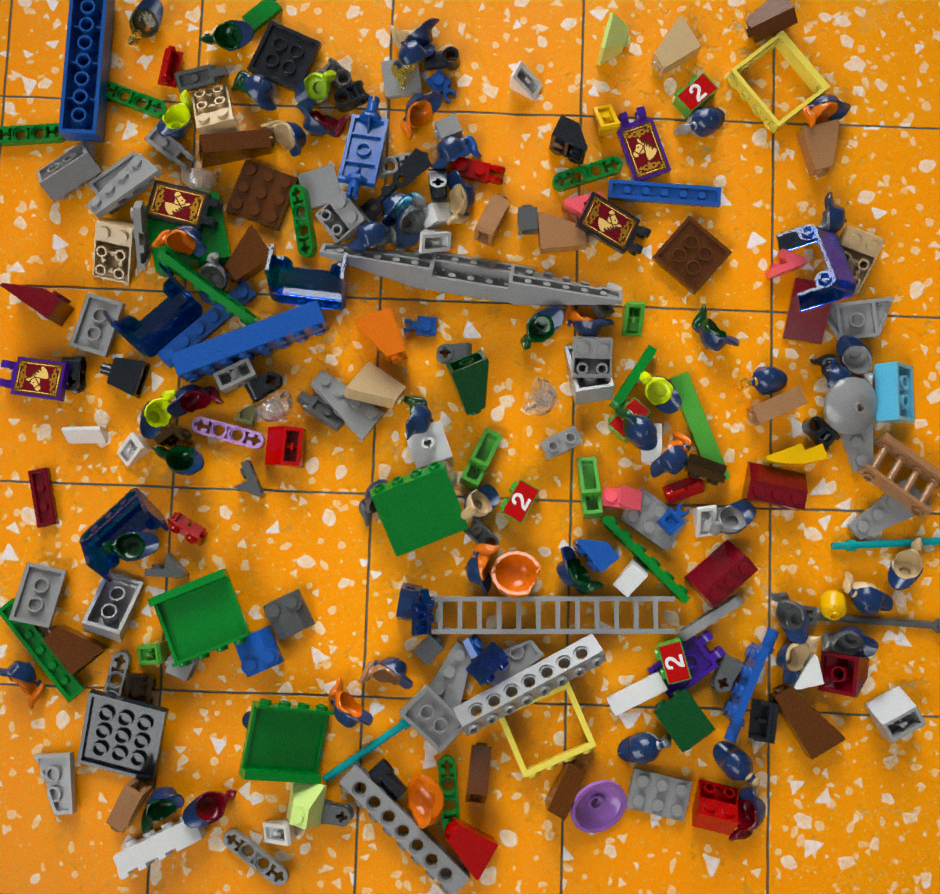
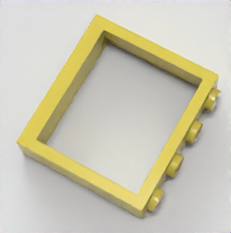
M783 30L731 69L727 76L729 84L736 88L742 100L751 106L753 113L761 118L764 126L771 130L773 134L800 114L803 107L811 105L817 97L824 95L830 88V85ZM774 48L780 52L814 93L779 121L740 75Z
M569 681L566 685L555 688L549 694L533 700L531 704L566 689L588 740L587 742L526 768L505 716L499 719L524 778H533L539 775V771L544 769H554L557 767V763L572 761L576 758L575 755L580 753L583 755L588 754L594 750L593 747L597 746Z

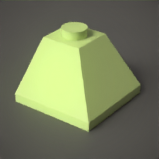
M612 12L609 15L596 65H601L621 54L624 46L628 47L631 35H628L629 26Z
M292 782L286 814L290 825L305 830L320 826L327 785Z

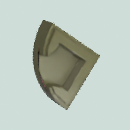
M245 408L237 413L234 420L253 426L259 408Z

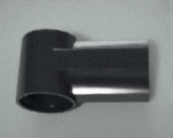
M449 46L443 51L434 52L433 55L423 58L425 71L439 69L456 70L460 66L458 50L453 46ZM449 57H455L454 60H447Z
M383 758L368 774L395 801L403 795L408 787L394 773L395 771L390 763Z

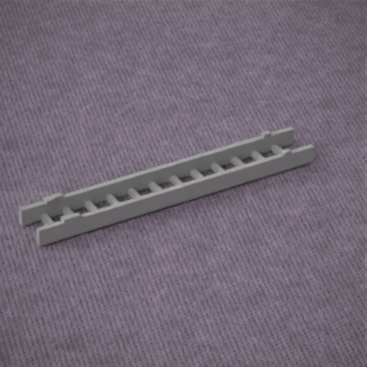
M421 596V602H438V609H436L438 628H421V634H676V629L658 628V601H675V596H526L522 598L507 596ZM457 601V628L443 626V602ZM462 601H477V628H462ZM482 601H496L497 628H482ZM502 601H516V628H502ZM521 601H535L536 628H521ZM541 601H555V628H541ZM560 601H574L575 628H560ZM580 601H594V628H580ZM599 601H613L614 628H600ZM619 601H633V628H619ZM638 601H652L653 628H639Z

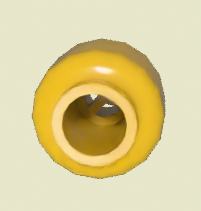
M837 590L826 591L820 597L821 614L834 621L845 616L847 613L845 596Z

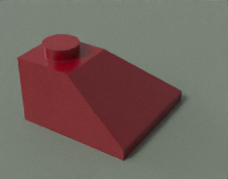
M821 651L820 668L824 684L818 685V690L857 698L868 678L869 658Z

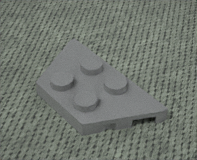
M891 296L831 304L826 324L837 340L844 335H851L858 339L879 337L894 298Z

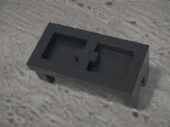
M752 698L748 729L749 739L775 744L778 703Z

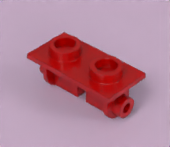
M169 45L165 49L158 85L176 88L177 82L174 73L180 72L184 53L176 51L174 46Z
M692 477L662 487L668 505L705 492L703 480Z
M175 512L171 517L172 519H167L169 529L175 534L180 533L183 535L185 540L192 545L197 544L201 546V538L204 539L208 534L206 529L196 522L189 527L191 519L181 512Z

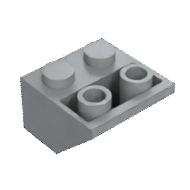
M344 190L315 214L336 244L356 237L358 235V227L370 221L357 202L353 200V197L352 200L346 197L347 192Z
M573 336L572 377L611 378L613 339L611 337Z
M898 685L864 703L882 738L891 743L927 725L918 707Z

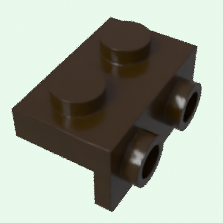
M174 424L168 428L160 429L157 432L158 435L154 438L158 445L170 448L179 440L189 445L194 443L191 439L193 436L187 428L184 429L182 426Z
M691 453L689 454L684 471L688 472L687 476L694 479L702 477L707 479L706 483L717 486L718 483L724 484L726 478L724 474L727 466Z
M126 672L123 697L153 705L151 693L152 690H155L156 679L153 678L154 676L151 673Z

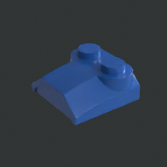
M270 625L251 633V636L246 637V642L239 645L235 644L241 661L242 671L247 677L284 662Z

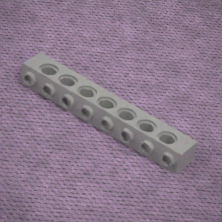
M591 633L454 707L453 710L466 736L476 734L485 726L496 723L498 719L514 713L524 705L531 704L533 700L549 694L555 688L566 685L568 681L584 675L588 670L599 667L606 661L604 651Z
M358 761L340 779V788L346 794L350 793L355 798V803L362 809L364 807L369 812V817L375 823L379 822L383 826V831L389 837L393 836L397 840V845L403 851L407 850L412 855L411 859L417 865L421 864L426 869V874L432 880L436 879L440 883V888L446 894H457L470 880V872L426 828H418L412 814L397 799L394 801L381 785H377L369 776L368 771ZM356 784H365L366 790L359 791L356 788ZM370 798H379L380 804L373 805L370 802ZM386 811H391L394 813L395 817L393 819H387L384 816V813ZM401 825H405L408 827L409 831L407 833H401L398 830V827ZM418 839L422 841L423 845L415 847L412 842ZM429 854H434L437 856V859L435 861H429L427 859V856ZM448 868L452 873L445 876L441 873V870Z

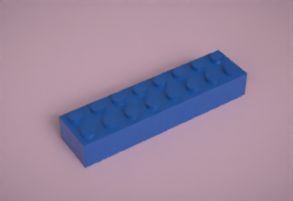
M69 0L58 132L66 141L104 142L107 108L106 93L108 92L107 82L109 81L115 0Z
M315 300L171 353L170 356L177 376L187 382L194 383L201 380L202 376H213V373L247 357L253 361L256 356L270 355L275 349H286L291 346L290 344L305 342L308 340V337L313 335H324L329 330V326L320 304Z

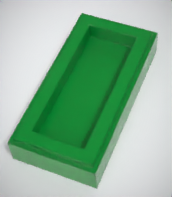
M262 0L243 15L242 19L249 23L254 29V33H256L283 10L276 0Z

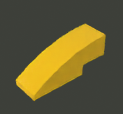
M802 443L762 457L761 460L762 462L777 465H801L828 458L823 443L805 450Z

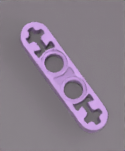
M200 416L192 421V429L201 435L252 449H261L265 445V437L253 430ZM203 420V424L211 426L210 434H208L209 429L201 428L199 430L197 423H201ZM222 425L224 433L217 436L214 432L215 428ZM237 430H240L243 434L242 439L239 441L233 439V433ZM247 432H249L248 436L251 438H256V436L258 435V439H260L261 442L256 443V445L254 446V442L247 440V443L245 444L244 442L247 439Z

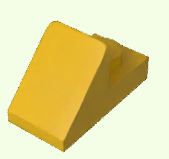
M612 105L593 107L598 137L617 133L620 128V122Z

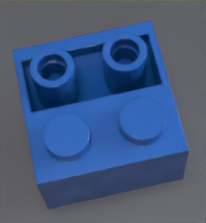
M575 539L573 541L575 544L574 550L579 556H585L587 559L585 563L592 571L602 573L620 558L608 542Z

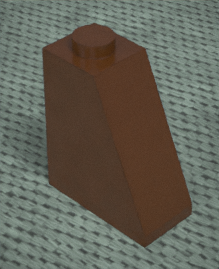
M767 0L745 19L747 27L744 30L747 37H751L754 43H757L798 23L795 8L790 0Z
M251 225L225 264V267L228 270L227 275L231 282L236 281L239 285L243 280L246 282L274 263L276 259Z
M67 625L51 627L46 632L48 635L43 638V641L71 676L80 673L109 648L106 644Z
M476 743V745L471 747L465 802L485 804L492 749L486 743Z
M575 759L565 762L544 800L547 810L563 820H566L586 775V771L583 768L584 765Z

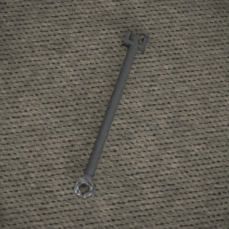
M803 606L806 611L810 610V614H808L810 623L808 626H816L818 620L933 629L935 632L940 633V618H936L933 621L845 615L839 620L834 621L824 617L821 613H817V607Z

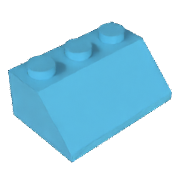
M900 362L874 364V390L877 396L876 421L883 423H915L913 366Z

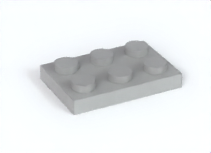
M132 151L88 182L94 193L97 195L137 154ZM154 177L149 180V185L145 188L141 186L133 191L134 195L132 197L119 201L120 205L109 213L112 215L153 186Z
M87 292L69 346L108 358L126 304Z
M640 487L638 490L643 491L641 511L625 509L618 519L667 552L689 520L682 517L685 522L669 536L656 521L671 507Z
M27 562L9 620L51 628L68 571Z
M427 684L398 712L439 753L463 730L454 710Z
M633 767L626 808L684 822L692 782Z

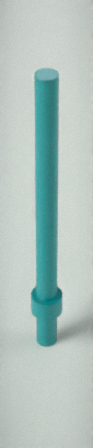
M940 537L921 538L923 546L940 545ZM915 539L846 540L845 542H832L830 547L831 550L846 551L868 548L909 547Z
M404 718L400 719V722L323 775L324 781L327 783L403 729L407 730L411 725Z

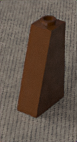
M268 129L200 134L198 151L202 168L268 155L271 152V148L274 147L273 136L269 135Z
M780 684L773 688V692L769 694L772 700L779 704V712L808 758L813 760L846 740L830 722L791 686Z

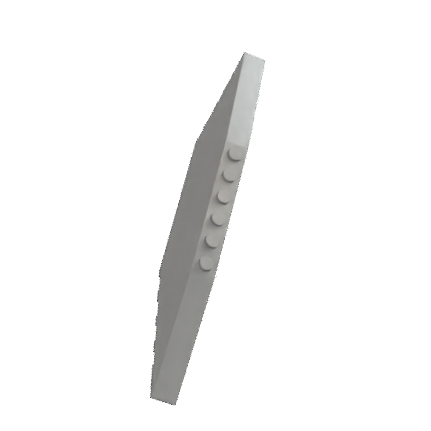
M323 242L319 251V255L411 287H416L420 290L428 289L439 293L446 292L457 296L464 295L476 299L483 298L494 302H507L513 305H622L623 291L601 285L599 287L589 286L590 283L586 281H581V283L570 281L571 277L564 276L563 279L554 277L553 273L544 271V274L535 272V268L444 252L421 254L418 248H415V251H404L403 247H396L395 250H384V246H377V249L353 251L347 246L348 244Z

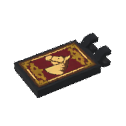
M155 180L145 214L146 218L178 226H192L199 231L202 230L203 226L216 230L218 222L215 221V218L207 216L209 208L221 212L223 204L220 203L219 199L211 198L212 195L208 192Z
M595 192L590 194L575 227L621 254L628 251L633 256L641 254L643 246L633 243L635 237L637 236L643 240L644 237L648 238L651 233L650 229L639 226L640 219Z

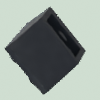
M561 115L551 135L549 149L557 156L562 155L568 158L570 162L582 165L588 147L578 122Z

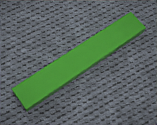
M688 372L670 378L669 381L674 385L681 397L682 404L680 409L699 456L724 464ZM727 469L724 474L726 476L725 480L730 478Z

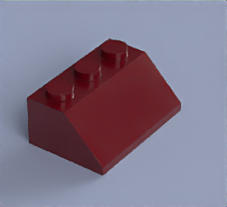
M748 462L742 500L795 511L805 510L808 494L805 473Z
M726 540L684 578L709 607L715 608L757 572L758 568L741 550L729 540Z

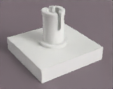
M441 421L432 423L427 432L414 434L407 440L417 469L426 467L432 462H440L453 457Z

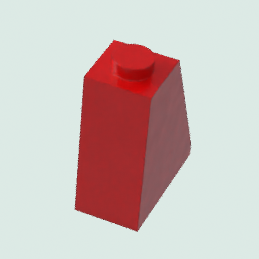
M454 817L447 824L444 835L473 877L479 880L497 849L498 843L493 836Z

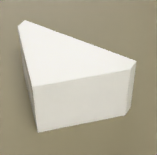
M519 61L510 76L509 88L531 100H535L543 84L522 61Z
M430 203L427 208H423L426 216L423 228L434 229L447 224V219L453 215L449 208L450 203Z
M423 228L420 234L419 253L450 251L452 232Z
M132 432L120 446L117 454L124 464L129 467L152 451L142 435Z
M709 505L691 508L696 538L712 536L710 526L716 521L717 506Z
M633 557L612 585L626 597H629L648 576V569Z
M809 653L803 669L800 670L798 680L795 683L788 684V686L799 690L824 684L818 656Z
M287 818L263 822L265 843L290 846L296 838L295 826L290 825Z

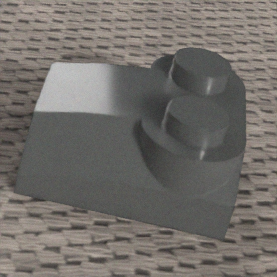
M299 589L263 606L265 616L269 619L280 641L316 624Z

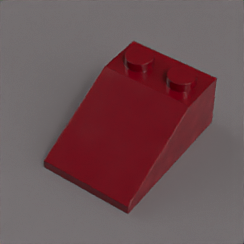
M795 278L783 333L784 339L822 344L835 284Z
M2 283L0 285L45 318L60 326L65 323L75 309L70 305L71 301L55 290L51 293L44 288Z

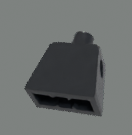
M115 357L112 365L107 363L101 365L100 373L108 376V384L140 399L151 364L142 360Z

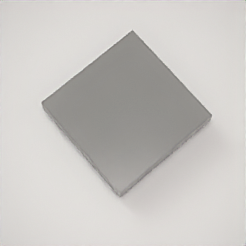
M398 59L381 62L386 100L410 97L417 93L422 94L418 61L403 65L400 68H396L393 64Z
M333 164L297 175L300 185L308 190L311 211L324 207L341 192Z

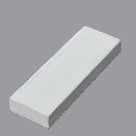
M659 671L611 694L606 699L615 716L667 691L668 688L662 680Z

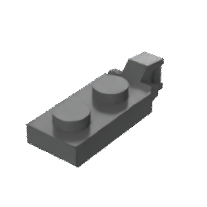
M210 64L174 73L180 93L184 90L189 92L216 85V83H220L221 78L229 76L225 66L217 68L216 65Z
M303 391L297 396V402L303 406L302 409L335 432H338L345 423L320 396H309Z

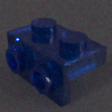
M420 589V603L411 604L412 636L431 634V625L434 623V613L432 611V608H434V597L430 596L428 589Z
M492 641L466 670L481 686L484 684L488 686L496 678L494 674L498 670L503 671L508 666L509 662L507 660L510 657Z

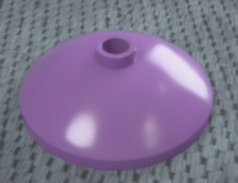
M600 780L588 784L578 792L570 809V816L574 825L586 833H598L609 829L620 820L627 806L626 793L619 784L610 780Z

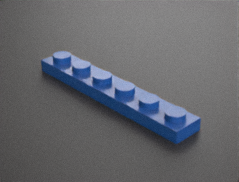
M609 179L607 200L719 208L721 205V187Z
M244 280L228 293L229 296L244 307L257 297L256 293ZM215 304L157 353L158 356L171 369L174 367L170 356L171 353L203 342L234 315L226 312L222 304Z

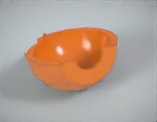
M507 552L499 556L493 564L491 571L493 584L499 592L507 597L522 598L529 596L538 579L541 568L540 564L534 557L525 552Z
M414 775L411 777L407 788V809L412 814L418 828L424 829L436 823L445 808V796L442 787L436 780L426 775Z

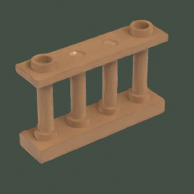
M886 432L876 438L873 444L880 449L871 465H865L858 469L856 473L861 475L865 481L872 483L910 510L913 515L922 518L931 514L933 510L925 504L934 488L940 487V470ZM886 454L895 459V463L887 477L877 471ZM902 465L911 470V474L903 488L893 482ZM921 477L927 482V485L918 500L909 493L917 478Z

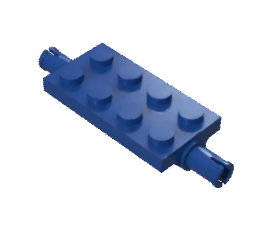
M369 96L367 108L362 114H352L337 178L339 183L349 184L346 197L351 200L352 195H354L353 200L358 199L360 186L376 187L390 124L389 119L381 118L377 113L380 99L377 96L374 97V101H372L373 96Z
M767 627L762 644L752 643L751 646L747 647L745 651L746 659L738 674V679L730 689V693H732L730 699L726 700L723 706V715L729 718L730 721L723 738L736 743L741 727H744L745 721L743 716L766 658L775 650L773 647L780 632Z

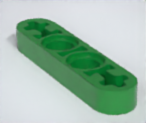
M111 81L107 82L108 88L110 87L113 92H116L114 95V93L108 91L106 93L107 100L156 119H162V116L166 114L168 108L163 101ZM124 93H128L130 95L129 99L126 101H122L120 99L121 95ZM144 99L147 101L144 107L137 106L140 100ZM151 104L155 108H159L161 106L163 110H159L158 112H156V110L151 107Z
M58 123L0 127V137L3 136V133L7 135L3 137V140L0 139L1 146L63 143L66 140L60 133L58 137L55 135L58 133ZM39 130H43L44 136L39 139L36 138V133ZM25 131V138L17 139L18 133Z
M611 156L559 172L553 177L552 187L558 192H563L617 175L622 168V161L619 157ZM611 162H613L614 165L617 164L616 169H614L613 167H609ZM598 167L601 170L600 175H593L591 168ZM579 172L583 175V179L576 181L573 178V174ZM558 179H561V181H565L563 183V186H561L559 183L556 184Z
M294 185L290 188L289 197L297 247L301 256L312 258L317 253V242L309 193L306 187ZM304 207L305 214L303 217H300L299 210ZM304 226H307L308 233L303 236L301 230Z
M648 345L610 403V407L614 409L620 408L638 381L640 374L655 355L656 348Z
M450 755L442 756L438 763L439 785L443 789L445 802L453 800L456 804L453 810H447L446 808L443 810L442 828L444 832L446 825L449 823V816L445 817V814L453 815V818L460 819L456 762ZM445 760H449V763L453 764L449 767V774L454 773V776L446 775V768L441 765L445 763ZM445 780L453 781V789H444L443 782Z

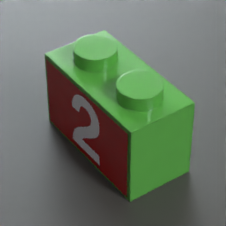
M704 73L698 77L695 75L688 82V86L685 89L682 87L675 93V99L672 104L688 120L691 113L703 107L715 96L718 87Z
M635 397L631 401L627 400L621 407L622 409L630 410L632 414H641L649 419L652 418L651 411ZM614 413L608 420V429L626 444L629 439L623 430V419H620Z
M519 479L518 482H513L509 489L512 492L508 499L504 498L499 508L502 509L501 514L521 524L540 490Z
M679 637L656 643L657 649H654L656 660H661L663 668L659 670L662 680H666L668 685L692 679Z

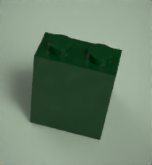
M481 350L445 364L461 406L467 415L480 413L486 405L489 361Z
M679 688L671 694L672 698L667 702L662 700L656 704V710L653 712L680 750L685 753L716 729L686 688L684 690Z

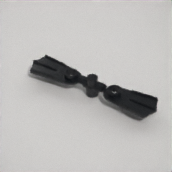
M415 148L394 174V183L390 186H383L381 188L382 194L377 199L371 198L360 206L370 221L377 217L382 210V204L385 199L392 195L398 187L403 188L432 166L428 153ZM400 177H405L403 182H399ZM372 205H377L375 210H371Z

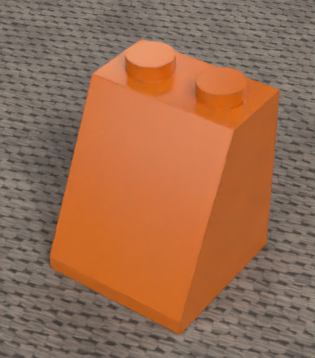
M391 307L354 319L358 330L389 363L399 364L404 362L405 358H408Z

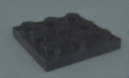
M271 20L247 70L252 74L265 76L268 81L295 92L297 86L307 77L322 44L320 41Z

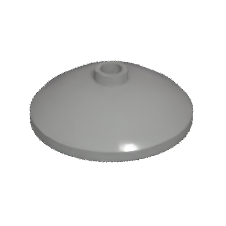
M846 377L837 381L829 389L824 401V414L828 424L835 431L846 435L857 434L865 430L873 421L877 411L875 390L866 380L858 377Z

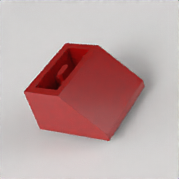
M290 426L268 427L264 465L303 468L307 430L302 427Z
M699 779L692 806V826L732 835L739 823L738 788Z

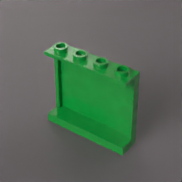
M218 191L210 193L212 195L211 198L219 199L220 203L223 204L222 196ZM208 209L207 216L215 218L218 224L216 230L203 226L200 231L202 242L207 247V251L203 256L196 257L191 254L187 255L186 253L176 252L167 244L160 248L151 246L155 271L164 278L172 277L177 273L174 269L163 266L160 263L161 260L156 257L160 250L167 249L194 270L201 269L207 264L206 258L213 252L219 253L221 256L220 264L225 266L231 256L223 209L221 212ZM146 218L150 244L155 241L162 231L173 230L179 227L178 225Z
M443 461L432 462L426 468L412 470L408 475L394 477L390 482L385 484L379 483L370 489L371 498L396 557L469 528L466 520L461 518L462 509Z
M227 569L218 570L147 599L150 607L154 606L167 640L175 662L171 664L172 667L177 665L180 668L192 664L190 660L198 658V660L205 659L210 656L209 652L214 650L217 653L229 649V644L235 642L236 645L247 641L246 637L251 636Z
M260 699V702L253 701L238 774L244 780L321 784L322 776L318 773L328 717L329 715H334V712L324 704H316V707H312L304 702H298V705H291V702L280 700L279 703H272V700Z

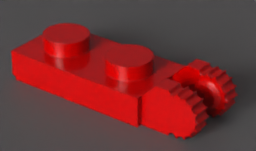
M458 157L453 162L451 172L458 170L462 179L502 185L503 179L489 176L490 172L505 173V168L502 166Z

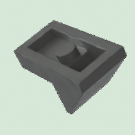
M246 460L241 462V474L248 481L234 487L261 498L265 497L266 495L252 461Z
M171 553L165 554V568L164 565L152 564V568H145V576L189 577L188 571Z

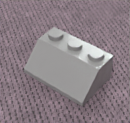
M81 142L37 170L36 175L40 186L55 202L56 200L66 198L73 189H80L87 180L97 177L101 172V168L85 143Z

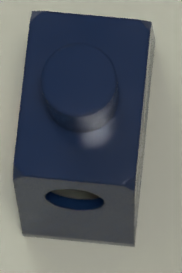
M402 584L396 613L397 619L417 621L422 585Z

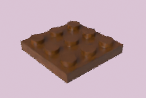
M246 159L225 211L279 231L290 205V188L297 185L299 180L297 177Z
M689 215L651 259L695 295L732 251Z

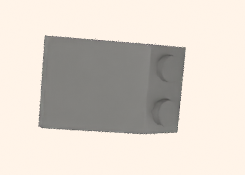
M572 345L564 346L570 388L575 405L611 400L614 392L612 376L611 378L572 377Z
M106 571L81 622L84 631L122 643L130 626L144 582Z

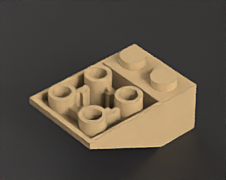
M227 84L216 85L212 88L197 90L191 93L196 128L199 135L239 131Z
M107 217L95 221L93 277L130 284L137 257L133 234L134 223Z
M845 224L837 240L823 280L859 293L885 240L880 236Z

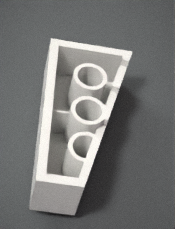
M180 816L179 821L175 823L172 820L161 825L162 829L158 831L154 829L149 830L146 834H143V838L137 840L135 837L124 843L125 846L113 856L121 879L129 877L136 868L141 871L152 864L156 858L160 861L171 855L173 850L178 852L203 839L207 834L205 827L190 828L184 824L182 816Z

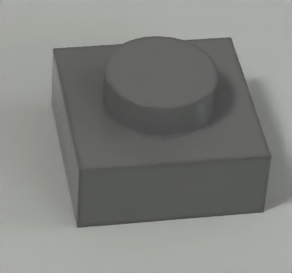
M589 305L598 319H605L615 313L611 305Z

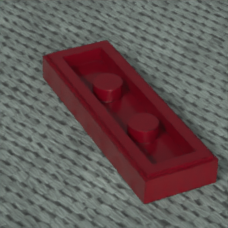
M46 467L28 471L37 528L59 524L50 468Z

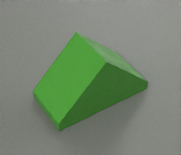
M626 301L622 307V336L641 337L646 302Z
M167 641L137 646L139 665L164 663L169 657Z

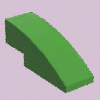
M485 428L460 478V484L472 490L478 488L503 435Z
M596 456L577 458L583 520L602 518L601 487Z

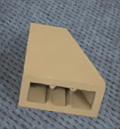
M682 16L678 17L652 57V68L660 76L698 55L702 46Z
M368 361L347 386L344 396L349 399L393 409L396 404L400 405L406 397L404 394L406 386Z

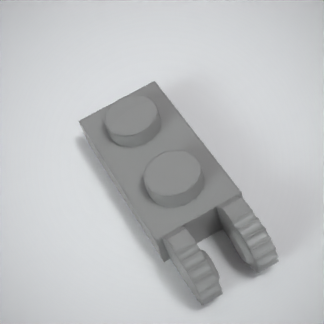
M157 125L144 139L174 164L176 163L186 172L189 168L184 162L179 160L182 154L190 162L194 163L196 161L171 136H161L157 131Z

